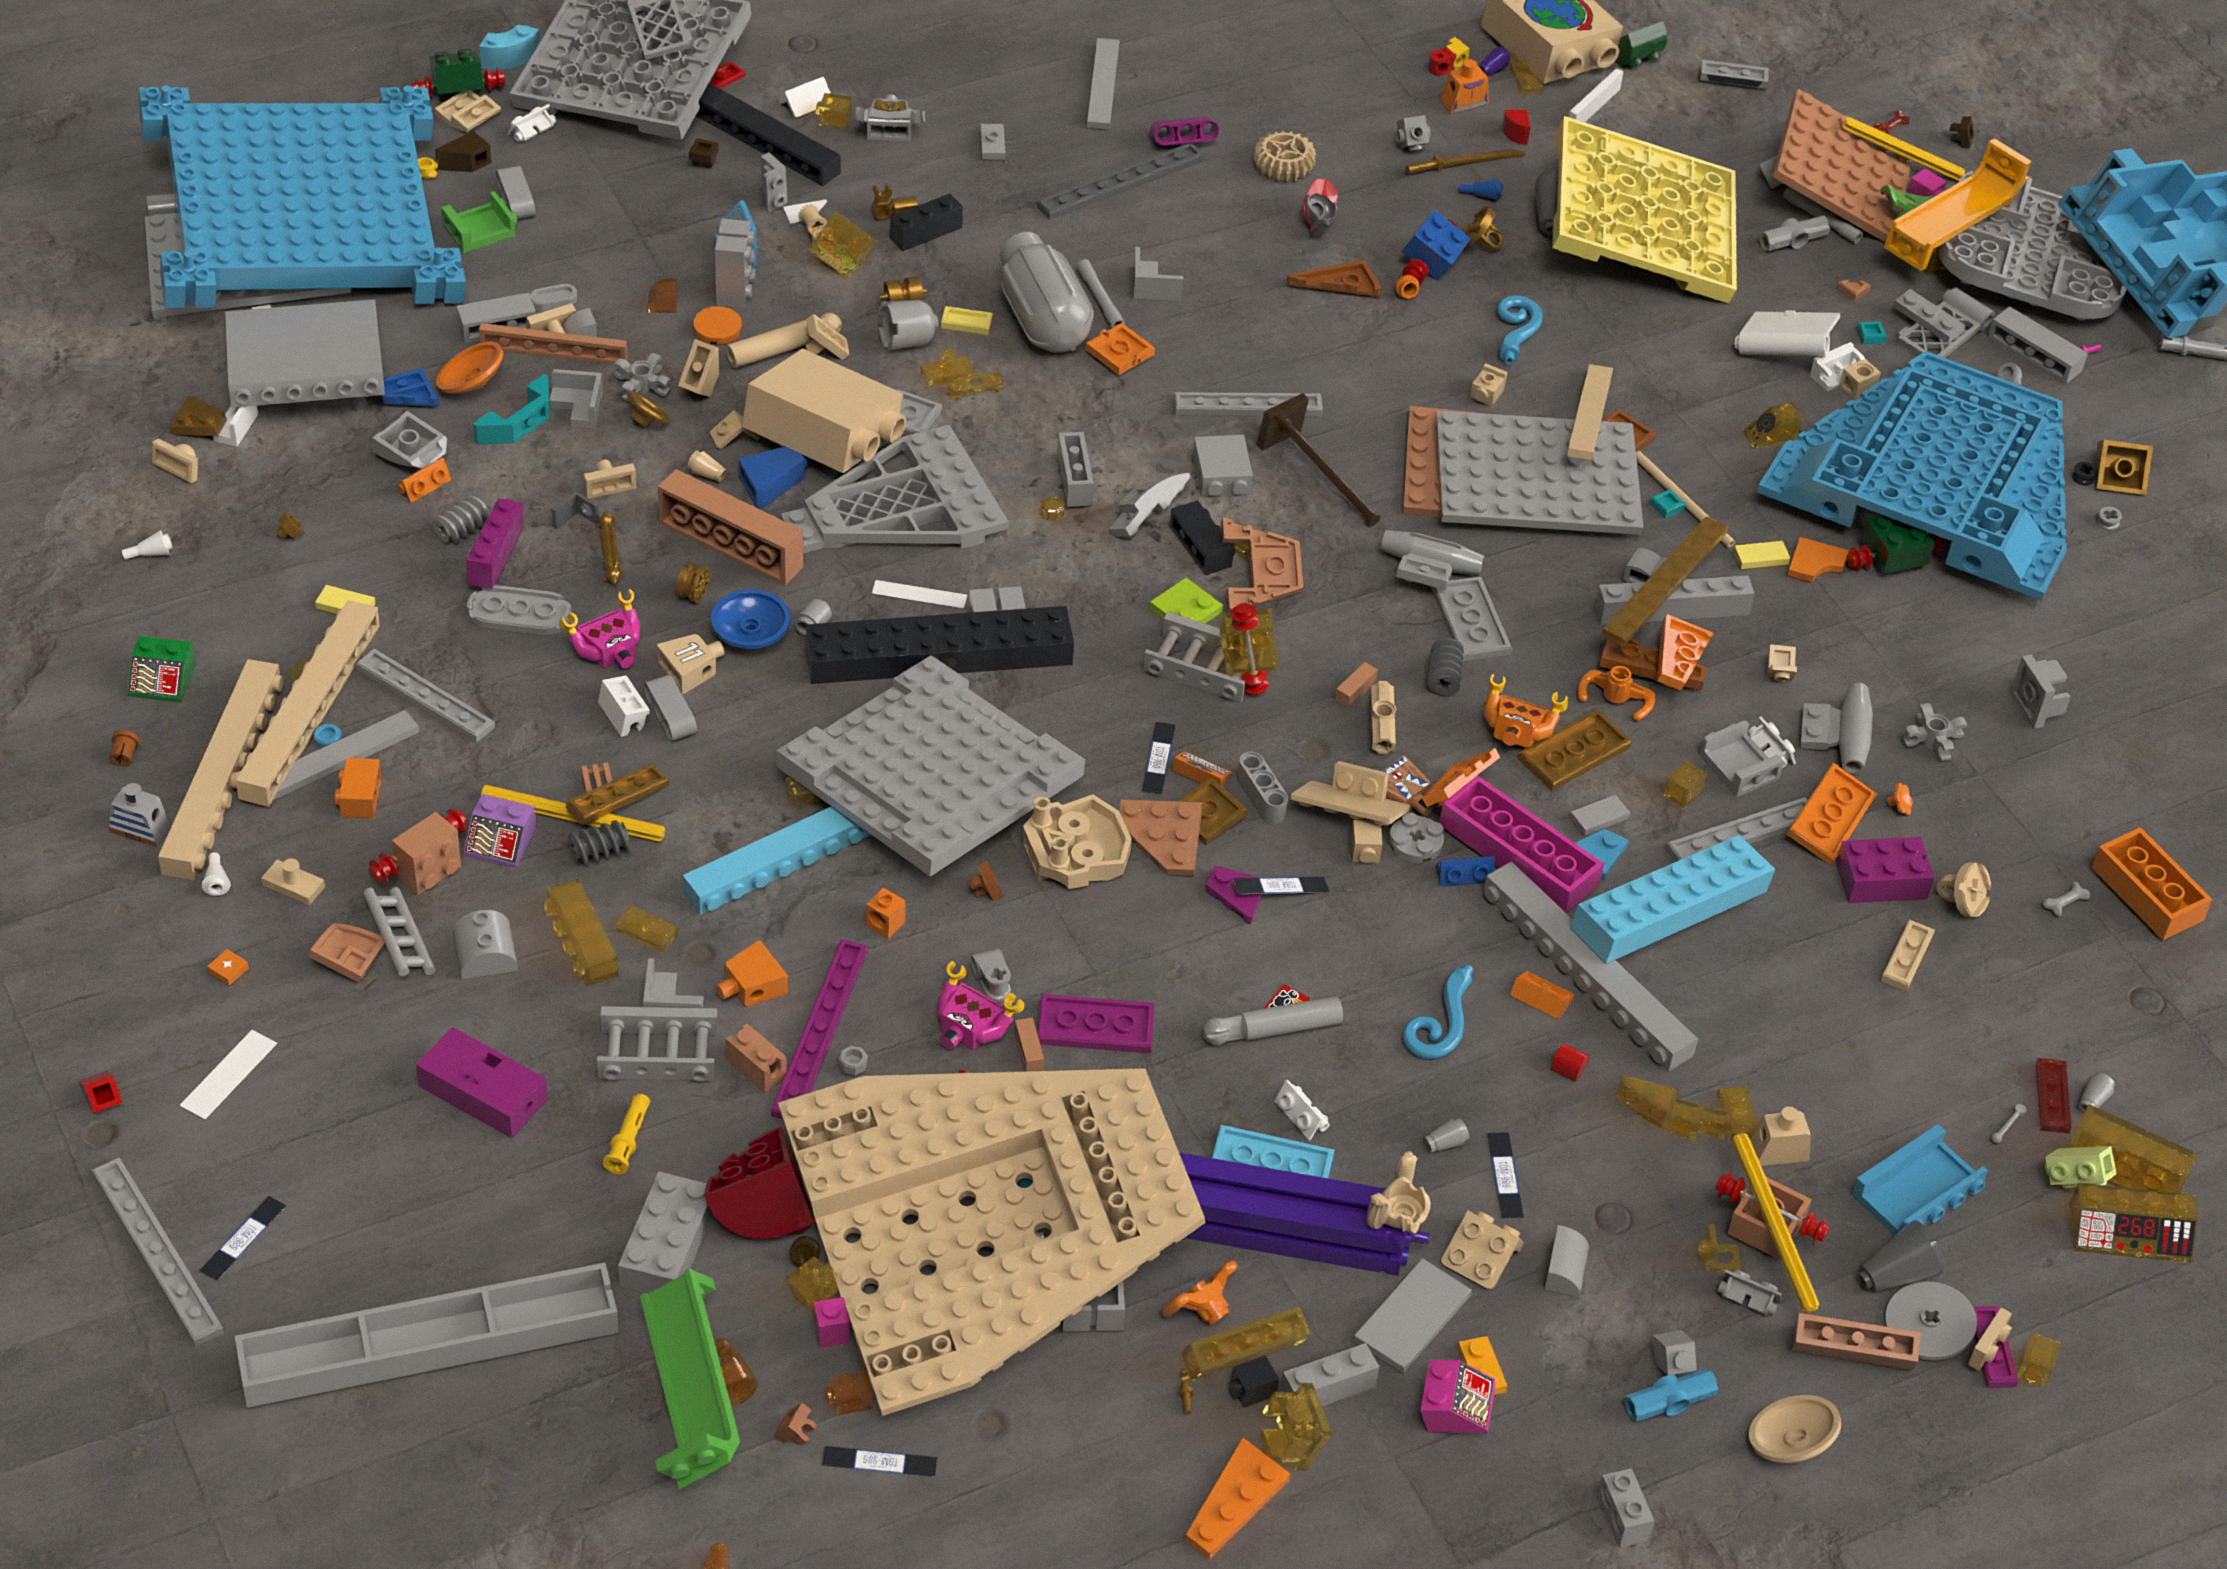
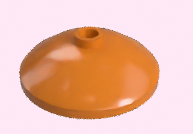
M490 341L482 342L463 350L449 360L440 370L436 377L437 387L441 392L448 394L467 393L484 387L501 365L503 349L498 343Z

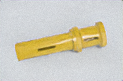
M643 1094L633 1096L619 1134L611 1139V1150L602 1162L603 1167L610 1173L622 1175L628 1171V1160L630 1155L635 1153L637 1147L635 1139L650 1105V1099Z

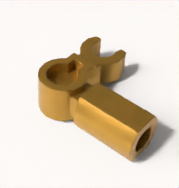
M886 183V188L883 191H879L877 185L873 186L875 197L871 207L875 217L880 221L887 220L892 214L895 215L918 206L915 196L895 198L890 201L892 189L889 183Z

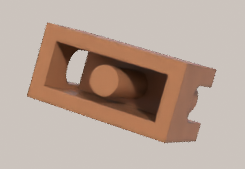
M748 1023L742 1026V1030L738 1032L736 1038L732 1035L726 1038V1061L763 1093L768 1092L784 1080L786 1075V1056Z

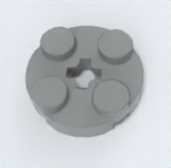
M1410 812L1405 813L1391 827L1389 844L1394 848V853L1402 860L1411 863H1422L1423 859L1431 857V860L1437 858L1442 851L1444 835L1443 826L1439 822H1434L1429 818L1417 816ZM1413 837L1421 838L1417 842L1412 840Z

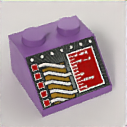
M482 794L471 816L464 855L517 868L536 830L535 807Z

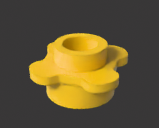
M423 157L418 159L421 178H435L437 176L435 170L438 168V164L431 158Z

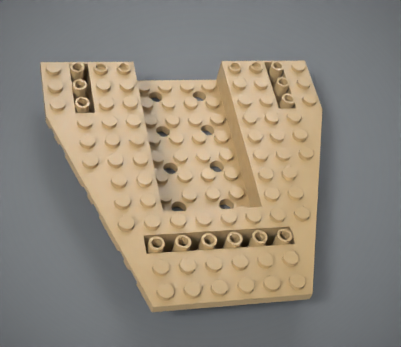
M1145 1068L862 1076L778 1103L798 1171L840 1297H844L850 1327L882 1416L972 1387L981 1381L983 1375L1001 1367L1004 1364L1003 1361L1018 1351L1021 1353L1058 1327L1060 1321L1070 1314L1073 1316L1082 1310V1306L1096 1296L1099 1298L1135 1273L1138 1267L1147 1260L1149 1262L1159 1256L1160 1251L1173 1242L1176 1244L1205 1223L1204 1214ZM1022 1178H1029L1033 1181L1031 1186L1027 1188L1017 1186V1182ZM966 1196L976 1199L975 1203L971 1206L961 1205L960 1200ZM907 1215H916L918 1221L914 1224L908 1225L902 1221ZM1041 1228L1051 1230V1234L1046 1238H1039L1035 1235L1036 1231ZM850 1233L861 1235L860 1240L855 1243H848L845 1241V1238ZM985 1246L994 1249L992 1255L987 1257L980 1256L978 1251ZM926 1265H933L937 1268L931 1275H923L920 1272L921 1268ZM870 1283L878 1286V1290L873 1294H866L862 1291L863 1287Z

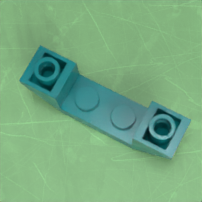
M543 374L527 386L528 404L508 419L504 420L490 411L474 422L475 443H515L550 418L548 376Z

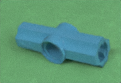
M1704 1369L1677 1378L1675 1375L1664 1376L1657 1380L1652 1387L1626 1395L1624 1403L1629 1418L1638 1422L1662 1413H1666L1668 1416L1678 1415L1685 1411L1690 1404L1716 1396L1719 1389L1713 1372Z

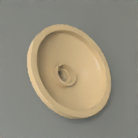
M1813 1395L1791 1396L1778 1400L1759 1412L1749 1428V1439L1755 1452L1767 1460L1778 1463L1802 1462L1818 1456L1830 1447L1840 1433L1841 1418L1835 1405L1822 1397Z

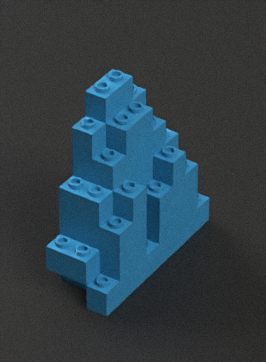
M2132 148L2115 150L2110 154L2088 185L2069 187L2057 205L2166 338L2186 335L2199 318L2218 315L2226 305L2227 171L2196 176L2183 160L2145 165Z

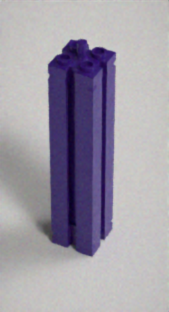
M1179 1152L1205 1217V1223L1187 1235L1186 1239L1374 1272L1385 1271L1387 1274L1396 1276L1399 1275L1400 1265L1407 1264L1411 1242L1428 1244L1430 1233L1403 1232L1402 1229L1388 1225L1379 1229H1372L1367 1224V1211L1371 1202V1195L1382 1194L1386 1188Z

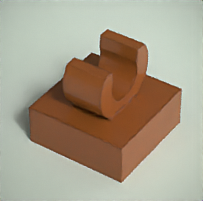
M988 861L977 865L981 875L973 876L969 879L976 897H982L988 892L993 901L1004 897L996 875Z
M801 1402L787 1411L774 1436L783 1443L792 1437L800 1445L808 1442L810 1438L803 1433L802 1428L811 1432L817 1426L813 1420L806 1419L811 1409Z

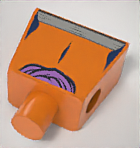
M1465 60L1463 68L1453 70L1448 74L1440 102L1451 115L1487 106L1489 103L1488 78L1474 60Z

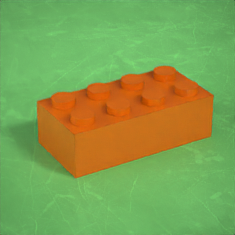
M2141 827L2099 846L2091 867L2162 940L2203 922L2213 900Z

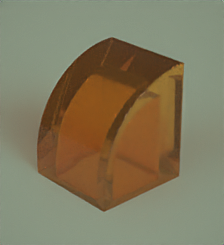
M663 279L656 282L648 293L647 312L676 313L677 279Z

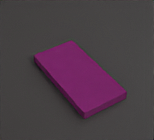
M1041 994L1038 1026L1040 1045L1151 1053L1155 1003Z

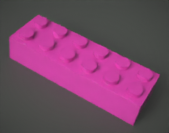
M1476 776L1443 803L1440 824L1444 829L1482 856H1494V864L1499 868L1513 862L1565 913L1570 911L1600 885L1604 867L1603 862L1481 777Z

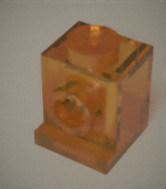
M860 1367V1373H846L831 1378V1385L825 1386L828 1405L833 1404L836 1416L873 1409V1391L866 1367Z

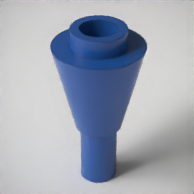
M1498 178L1475 184H1460L1459 191L1460 193H1474L1475 195L1497 201L1498 196L1502 197L1503 183L1499 182Z

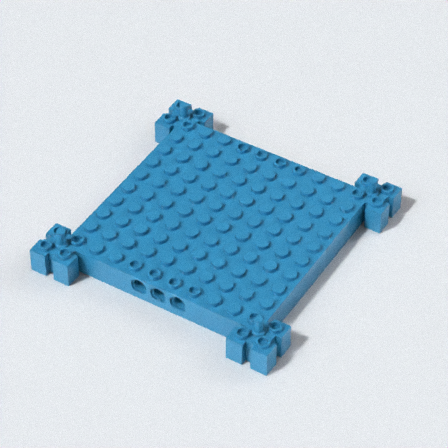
M165 85L161 87V92L159 88L155 87L139 88L138 110L142 141H162V137H167L183 253L182 257L181 251L161 252L160 278L163 287L164 308H185V302H194L195 307H215L216 290L412 287L415 304H434L435 298H443L444 303H464L466 280L464 270L461 268L459 248L434 247L414 140L432 139L433 114L431 106H429L428 89L404 86L403 92H401L399 88L395 87L380 88L379 103H190L188 88H171Z

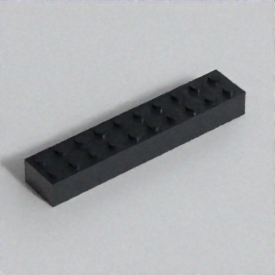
M1067 606L806 624V652L811 684L895 678L931 655L957 673L1073 665L1074 640Z

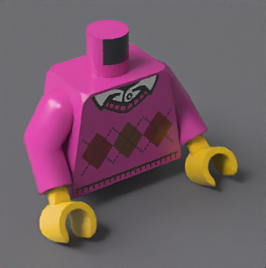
M631 589L627 591L628 601L622 599L621 592L617 596V603L624 607V612L619 608L576 628L578 618L574 613L567 615L571 625L567 624L563 617L560 619L559 628L564 632H569L568 638L580 657L596 662L603 668L618 663L622 668L626 669L634 663L635 659L633 656L636 654V644L640 640V623L636 610L632 609L631 606L634 599V593Z
M950 962L947 966V973L950 979L945 981L938 1003V1018L941 1020L940 1030L943 1033L940 1038L942 1045L952 1050L958 1043H961L969 1049H976L981 1044L999 1040L1013 1021L1012 1015L1023 1011L1024 1002L1019 999L1016 1005L1012 1007L1016 996L1010 993L1005 997V1006L963 982L958 986L957 981L965 977L966 969L962 965L960 972L953 974L955 962Z

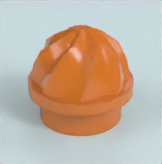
M1405 275L1397 280L1396 292L1400 297L1410 299L1417 295L1419 283L1414 276Z

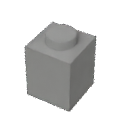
M1682 1330L1653 1335L1655 1364L1667 1375L1697 1370L1695 1341Z

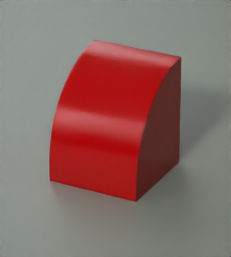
M1505 110L1502 123L1504 135L1515 143L1528 145L1531 129L1528 111Z
M104 1071L79 1081L85 1099L93 1113L122 1103L114 1076L110 1072Z

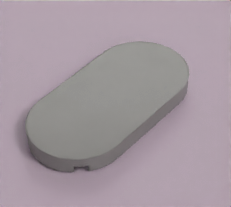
M494 585L493 589L483 587L482 591L478 593L477 591L473 592L467 600L469 619L480 627L495 630L551 635L562 631L559 628V621L562 617L567 624L570 623L567 615L572 613L570 603L565 601V597L555 592Z

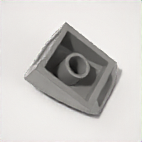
M406 411L398 420L372 437V446L374 453L391 462L415 469H423L446 453L447 438L421 419Z

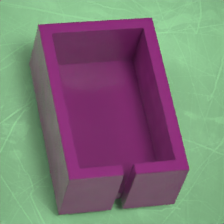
M1921 837L1842 841L1836 865L1848 903L1928 899L1935 877L1929 859H1926L1927 854Z

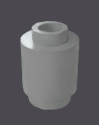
M811 600L796 618L795 627L797 631L806 636V624L827 623L832 616L829 605L822 600Z

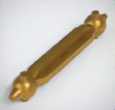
M604 511L599 517V522L596 524L598 528L601 527L600 535L605 569L607 570L606 576L603 578L605 582L609 581L613 585H617L624 571L622 568H618L620 562L616 532L613 526L616 516Z

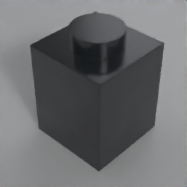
M1266 1355L1234 1366L1232 1368L1231 1381H1229V1389L1232 1396L1238 1398L1243 1408L1277 1396L1279 1377Z

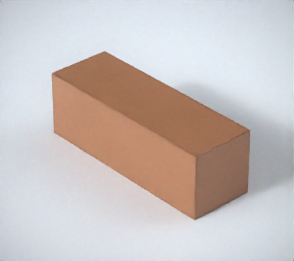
M1364 662L1336 689L1335 701L1349 708L1376 682L1378 669Z
M1033 1018L1015 1020V1035L1025 1071L1044 1070V1056Z

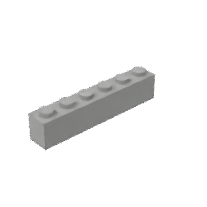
M1749 576L1685 579L1647 622L1663 621L1666 614L1681 620L1749 615L1755 594ZM1645 582L1599 585L1595 609L1600 625L1607 624Z

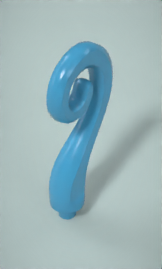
M1524 296L1505 297L1497 306V314L1500 319L1510 324L1523 322L1527 317L1526 311L1530 315V320L1526 324L1507 334L1501 343L1500 358L1508 365L1513 364L1518 359L1519 345L1536 333L1543 321L1542 310L1539 305ZM1510 308H1521L1517 313L1508 311Z
M1465 964L1463 968H1454L1446 980L1443 997L1449 1020V1031L1444 1039L1436 1044H1425L1417 1039L1416 1031L1419 1029H1428L1430 1032L1429 1039L1432 1042H1436L1441 1037V1025L1433 1017L1417 1016L1406 1024L1403 1030V1041L1408 1051L1414 1056L1422 1059H1439L1451 1053L1461 1041L1464 1031L1461 998L1472 983L1471 974L1474 970L1470 965Z

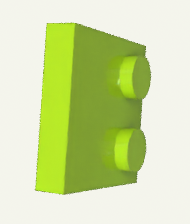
M1185 578L1150 601V610L1162 619H1164L1167 612L1205 624L1222 613L1223 604L1188 578Z

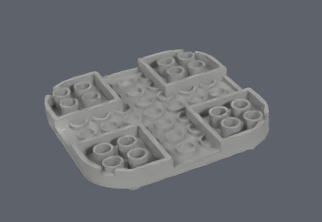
M1971 170L1965 173L1959 182L1970 177L1974 172ZM2032 178L2026 181L2010 204L1939 246L1940 260L1962 283L1972 284L2006 295L2011 299H2019L2034 306H2041L2070 315L2078 320L2099 319L2112 315L2120 307L2126 292L2125 286L2057 205L2063 196L2031 187Z

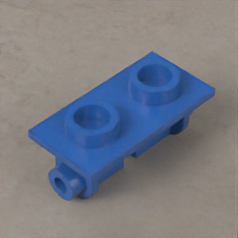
M1482 856L1478 858L1440 860L1436 864L1437 873H1440V886L1485 883L1487 875L1494 872L1495 857Z

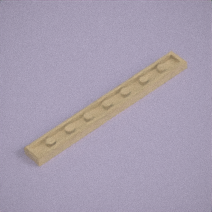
M1589 364L1568 448V457L1585 460L1593 459L1613 368Z

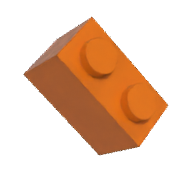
M346 758L345 768L339 771V785H341V788L335 791V805L340 806L341 817H375L382 779L380 759Z

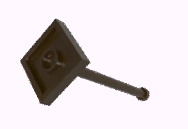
M1304 393L1264 411L1256 444L1262 451L1291 438L1366 518V523L1369 526H1374L1379 522L1381 516L1367 506L1300 434L1309 402Z

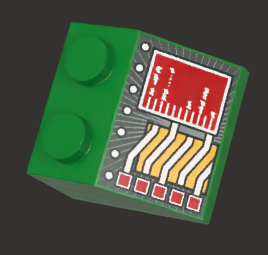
M139 636L131 656L128 696L182 702L196 665L192 642Z

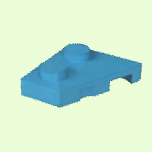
M1603 829L1576 842V844L1604 863L1601 880L1604 881L1626 850L1629 840Z

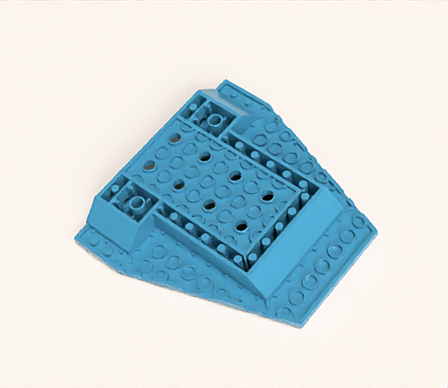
M1925 351L1909 361L1902 370L1897 369L1894 371L1890 378H1883L1862 392L1861 396L1855 401L1851 399L1845 403V407L1841 410L1838 408L1816 422L1811 430L1803 431L1798 434L1797 439L1794 441L1789 440L1784 443L1759 483L1757 492L1847 527L1852 526L1863 507L1869 511L1890 517L1893 520L1922 529L1952 541L1945 564L2021 592L2029 597L2042 600L2067 550V543H2065L2066 509L2065 478H2063L2062 401Z

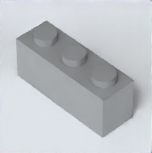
M529 293L457 306L458 326L465 343L480 340L479 328L481 323L526 328L527 317L536 314Z
M1084 432L1059 433L1057 457L1067 507L1092 505L1094 483Z
M1365 1343L1283 1372L1280 1393L1294 1417L1376 1388L1379 1365Z

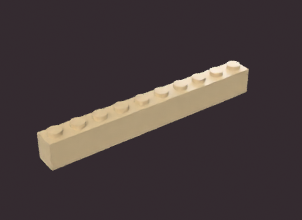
M348 600L343 609L338 611L336 620L332 627L329 626L327 628L322 643L316 646L310 662L305 663L302 675L294 681L292 691L288 697L282 700L277 715L272 716L265 734L260 735L257 747L247 756L246 764L242 771L237 772L234 786L237 787L238 799L267 807L271 805L277 795V790L295 760L301 756L314 731L320 725L356 666V663L380 627L378 607Z
M247 659L159 853L158 858L162 875L194 880L198 870L203 869L206 852L213 847L214 834L217 829L221 828L225 809L230 808L233 791L237 789L234 786L235 776L238 771H242L246 764L247 756L252 749L255 750L257 747L258 735L260 730H264L266 727L268 712L274 709L276 694L282 691L284 677L280 676L279 664Z

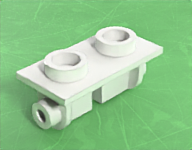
M548 104L542 108L536 107L528 115L516 117L510 124L508 136L514 134L517 142H525L537 135L534 127H536L539 133L554 127L556 118L548 114L550 105Z
M1760 716L1761 725L1751 727L1748 731L1749 737L1761 750L1770 746L1764 751L1765 755L1770 758L1778 754L1784 760L1783 768L1787 765L1788 760L1795 765L1796 762L1793 755L1795 749L1787 739L1783 741L1778 736L1780 733L1772 722L1767 723Z
M1286 1080L1274 1102L1306 1138L1311 1140L1316 1130L1323 1132L1329 1127L1328 1117L1323 1115L1317 1107L1311 1106L1312 1102L1302 1092L1300 1086H1295Z

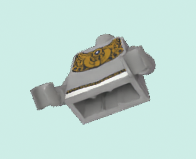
M889 94L884 99H875L872 107L867 109L855 107L853 120H857L861 125L867 126V140L911 141V127L916 128L921 123H925V110H912L908 108L907 101L897 100L896 96Z

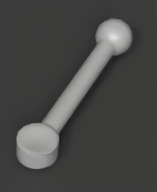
M2017 1104L2014 1114L1998 1133L1996 1132L1991 1135L1993 1143L1999 1144L2002 1141L2003 1134L2019 1116L2025 1115L2026 1107L2024 1105Z

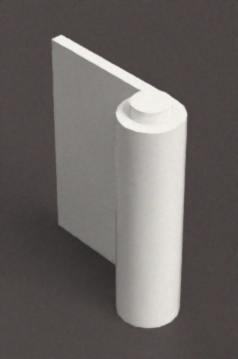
M1795 310L1755 312L1740 332V335L1736 336L1735 348L1739 350L1741 355L1827 356L1830 346L1829 333L1839 320L1840 313L1795 312Z

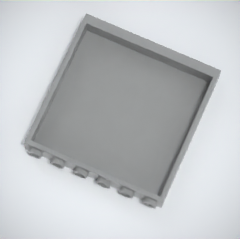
M375 300L225 311L228 387L231 408L385 395Z

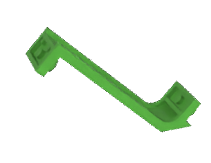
M690 1268L684 1270V1274L655 1291L640 1295L678 1445L677 1449L655 1460L659 1473L677 1480L679 1490L730 1463L740 1443L703 1301L705 1295L716 1290L712 1278Z

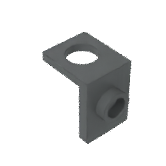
M577 491L572 492L552 508L553 527L558 529L577 513L597 524L599 522L598 504ZM583 503L591 508L592 514L585 510Z

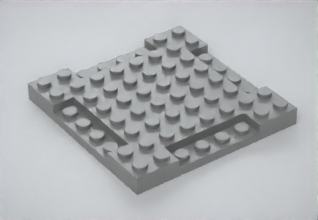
M565 0L510 92L512 105L516 108L532 111L536 107L542 108L549 104L548 114L555 115L559 109L638 125L639 132L682 140L700 109L698 101L730 45L735 46L752 16L750 3L745 0H675L685 31L690 30L693 43L689 44V49L645 60L626 0ZM671 4L662 5L659 10L667 12ZM643 10L635 13L645 18L649 12ZM654 14L651 21L659 23L663 17ZM668 19L664 26L673 28L676 22ZM646 25L642 32L651 34L654 28ZM659 31L656 37L664 40L668 33ZM673 36L670 42L676 44L683 42V40ZM651 42L647 49L648 51L657 49L660 45Z
M932 655L893 678L892 688L827 728L821 730L815 726L776 750V767L930 877L1034 809L1033 803L1036 798L1046 797L1049 799L1084 776L1085 759L1047 733L1040 737L988 703L968 689L969 681Z

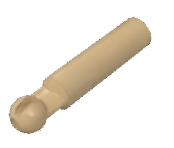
M825 313L820 317L821 320L837 332H840L842 322L836 314ZM803 320L728 344L725 348L726 356L730 365L733 368H737L805 346L813 338L809 336L807 321Z

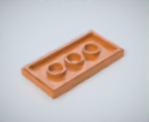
M1832 763L1786 834L1831 865L1838 856L1841 842L1849 839L1877 793Z

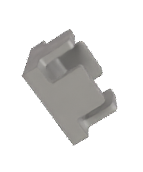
M2032 654L2021 658L2011 694L2035 729L2043 727L2048 717L2064 714L2071 697L2068 693L2054 695L2055 689L2051 684L2065 682L2067 679V675L2057 660L2036 662Z

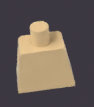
M1785 1107L1781 1113L1762 1116L1750 1138L1761 1166L1806 1162L1810 1159L1811 1135L1803 1112L1797 1111L1793 1107Z

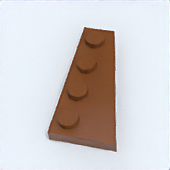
M1607 638L1600 667L1611 670L1615 666H1624L1631 671V674L1637 677L1657 680L1660 649L1653 647L1650 650L1639 646V641L1633 638L1625 646ZM1696 663L1684 687L1702 690L1707 667Z

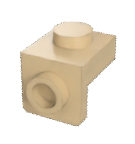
M1769 645L1767 677L1774 678L1775 681L1779 682L1793 680L1797 673V667H1795L1796 647Z

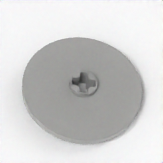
M1927 1281L1905 1286L1893 1295L1886 1308L1885 1324L1886 1327L1921 1332L1918 1358L1944 1360L1957 1356L1971 1344L1976 1333L1977 1317L1972 1304L1961 1292L1946 1284ZM1926 1318H1927L1928 1320H1932L1933 1318L1936 1319V1323L1933 1322V1321L1927 1323V1322H1925V1321H1926Z

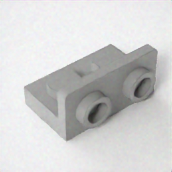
M766 153L761 156L762 190L765 194L766 210L770 212L788 203L786 167L770 153Z

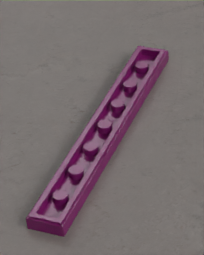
M843 939L840 940L772 1106L771 1117L783 1119L778 1105L779 1102L812 1092L868 953V945Z

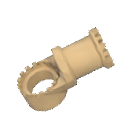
M807 204L806 207L803 206V210L801 209V212H798V217L800 221L807 225V231L812 236V245L818 249V243L823 240H820L818 237H827L825 240L833 244V230L827 224L826 219L818 214V208L812 204H809V206Z

